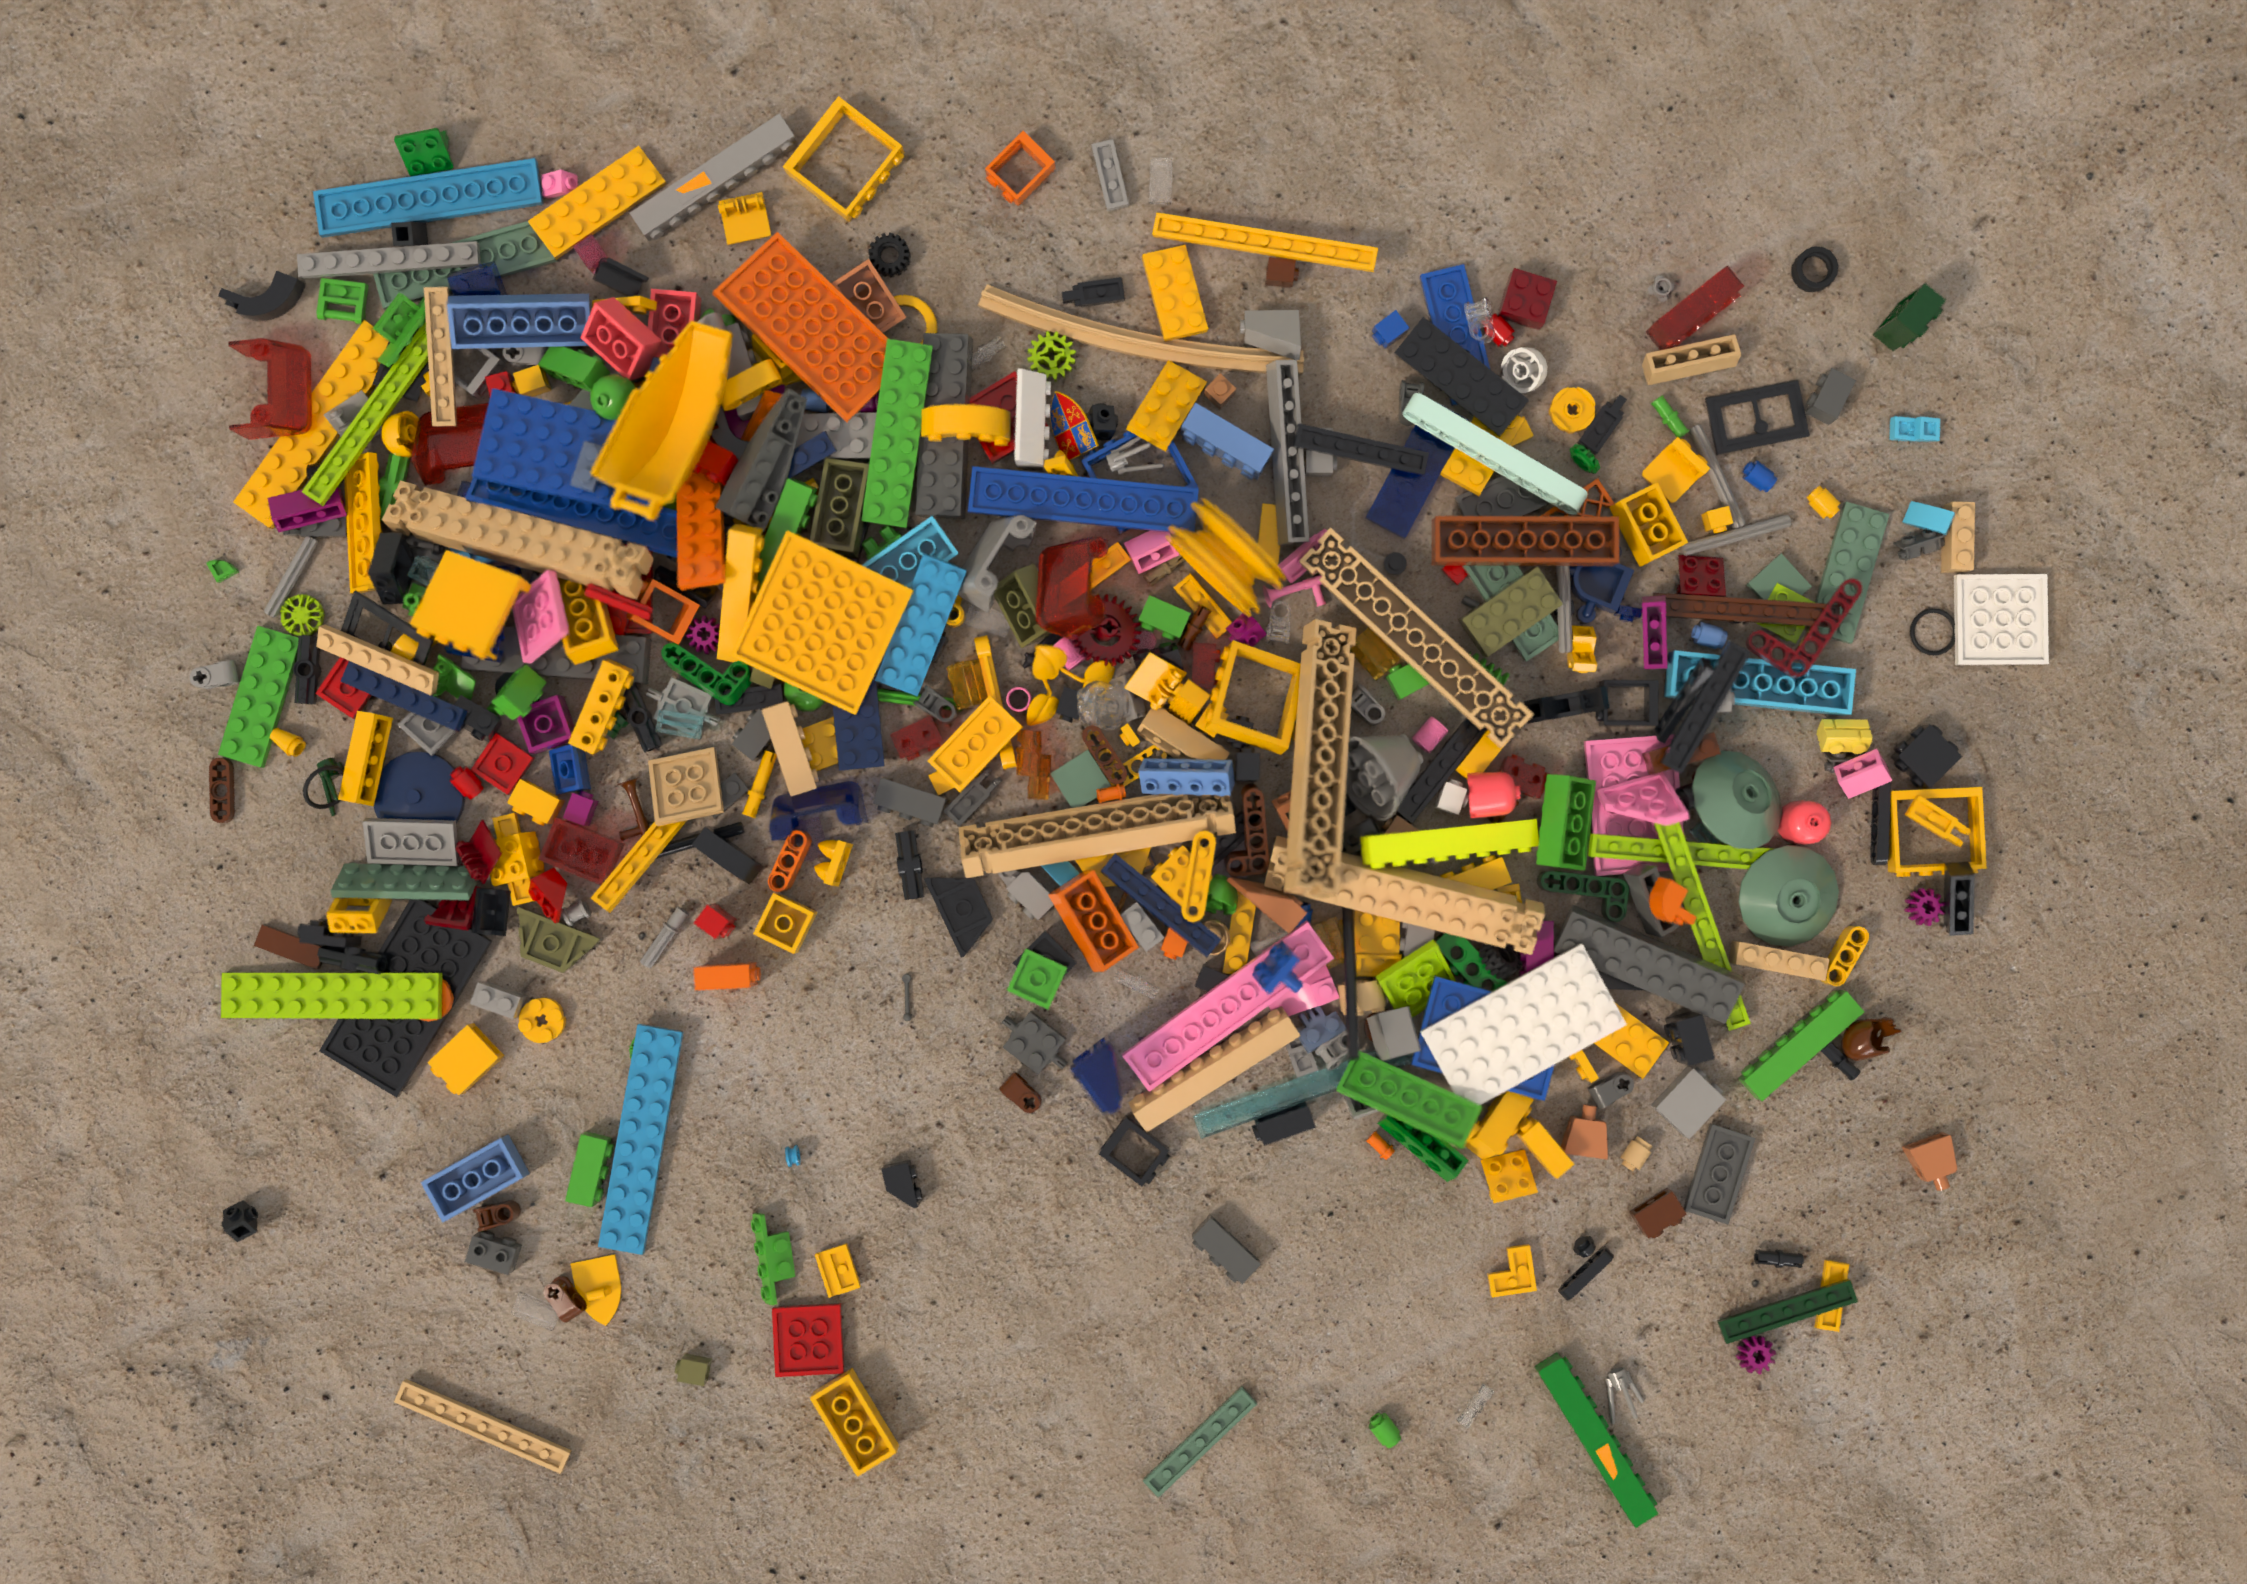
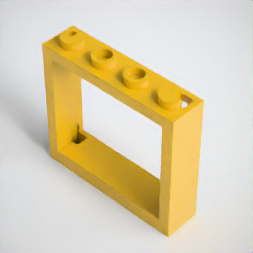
M838 96L787 160L783 168L786 174L850 222L852 218L856 219L860 215L864 203L870 201L875 196V189L879 184L887 181L890 176V170L894 165L898 166L904 158V150L900 143ZM843 115H846L892 151L847 209L799 173Z
M1233 640L1227 647L1224 646L1220 657L1223 663L1221 667L1219 666L1215 675V679L1218 681L1210 694L1212 704L1211 708H1208L1205 713V720L1207 721L1205 729L1282 755L1289 748L1297 716L1301 664ZM1236 655L1292 674L1276 738L1219 719Z
M1982 787L1891 791L1888 872L1896 873V877L1911 876L1910 872H1919V876H1931L1933 871H1941V875H1944L1945 863L1900 865L1897 800L1914 799L1917 795L1925 799L1967 797L1969 829L1971 830L1969 833L1971 862L1969 863L1974 873H1978V869H1987Z

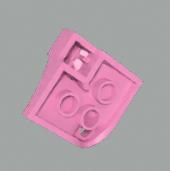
M1324 965L1303 980L1304 985L1299 992L1294 993L1290 990L1270 1004V1011L1282 1006L1287 1015L1291 1016L1339 999L1340 997L1327 966Z

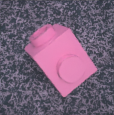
M564 170L542 174V197L551 199L567 195L578 187V177L576 174Z

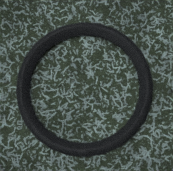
M1931 608L1921 611L1913 619L1910 626L1912 643L1920 652L1927 655L1936 656L1946 653L1955 644L1954 619L1950 614L1941 609ZM1929 613L1943 615L1952 626L1953 634L1950 643L1939 651L1924 649L1915 637V626L1918 620Z
M326 765L316 769L309 775L303 786V797L309 806L316 809H327L341 801L334 800L327 804H316L308 796V786L311 780L322 771L335 770L343 776L344 770L342 768Z

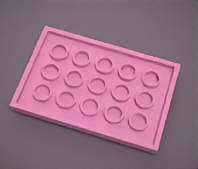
M1675 734L1670 735L1665 744L1658 741L1656 736L1584 741L1587 779L1596 781L1591 833L1659 839L1653 822L1606 811L1598 798L1597 790L1649 775L1642 753L1670 745ZM1673 769L1663 771L1674 791L1676 788H1679V773ZM1683 821L1679 823L1684 834ZM1593 857L1595 876L1623 874L1641 863L1656 866L1658 872L1671 871L1668 863Z

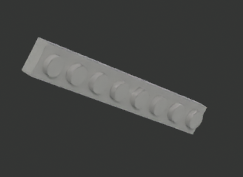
M474 241L297 254L298 277L307 279L481 266L480 244Z

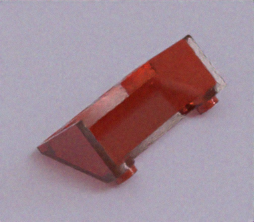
M489 403L456 407L457 426H432L431 411L424 413L419 418L411 462L424 485L442 483L446 478V470L474 466Z

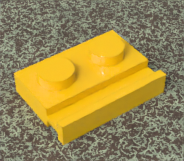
M847 1243L815 1254L829 1298L861 1287Z

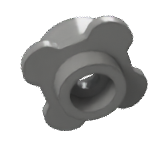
M1658 275L1655 277L1653 285L1649 286L1647 291L1649 295L1656 296L1659 302H1665L1667 295L1674 290L1675 286L1662 275Z

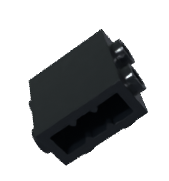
M1931 724L1916 726L1910 732L1911 737L1906 742H1900L1894 748L1895 753L1891 756L1895 761V767L1901 772H1906L1911 777L1910 782L1919 789L1931 788L1963 757L1958 752V747L1951 741H1947L1942 736V731L1937 726Z

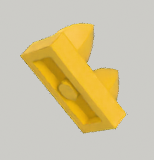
M1061 450L1054 455V458L1044 461V468L1048 474L1078 476L1073 463L1067 459Z
M841 840L822 841L817 845L821 852L831 859V862L819 863L814 866L817 875L824 880L825 884L839 887L853 844Z

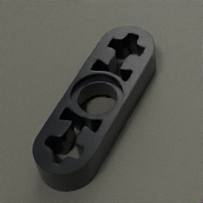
M1606 1246L1600 1248L1560 1286L1558 1292L1565 1300L1572 1299L1614 1258L1613 1253Z

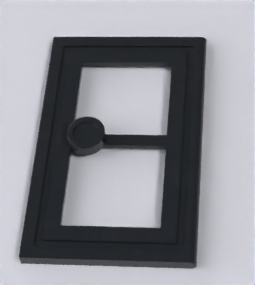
M1798 380L1705 398L1716 455L1810 436ZM1788 394L1795 427L1766 432L1768 424L1760 418L1757 400ZM1752 401L1756 420L1753 428L1757 434L1727 440L1721 407Z
M355 590L341 631L359 638L354 634L362 610L365 608L389 624L384 640L379 643L378 647L391 651L393 646L389 639L394 627L419 643L413 662L425 666L434 639L416 633L417 628Z

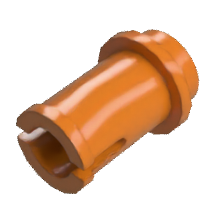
M1123 784L1096 789L1099 804L1115 799L1122 800V798L1126 797Z
M1377 1131L1373 1132L1366 1140L1380 1154V1158L1387 1160L1395 1152L1392 1148L1393 1145H1389Z

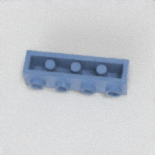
M1144 758L1138 771L1142 794L1231 795L1235 784L1232 760Z

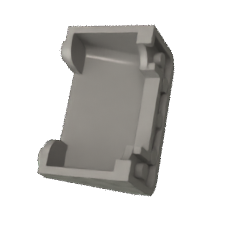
M1023 515L992 520L962 566L967 571L958 595L988 613L994 604L992 595L997 587L995 575L988 571L1002 547L1012 552L1019 546L1029 548L1034 540L1037 522Z

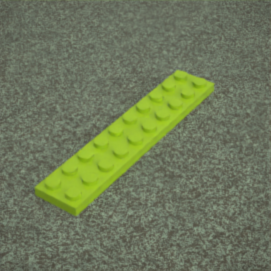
M225 972L222 973L221 1018L442 1019V973Z

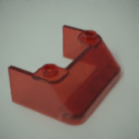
M264 338L228 342L229 347L246 357H253L260 362L267 361L268 404H260L253 408L250 416L251 423L229 425V430L248 440L307 433L312 425L310 352L301 345Z

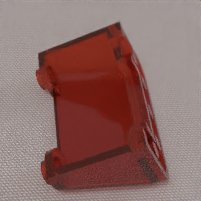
M1091 536L1050 546L1040 553L1036 621L1042 629L1070 640H1075L1105 621V605L1100 598L1091 594L1092 557L1102 558L1107 554V539L1100 536Z

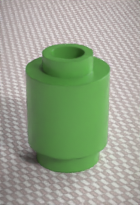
M1376 1413L1370 1418L1369 1429L1383 1446L1392 1448L1401 1440L1400 1430L1386 1413Z

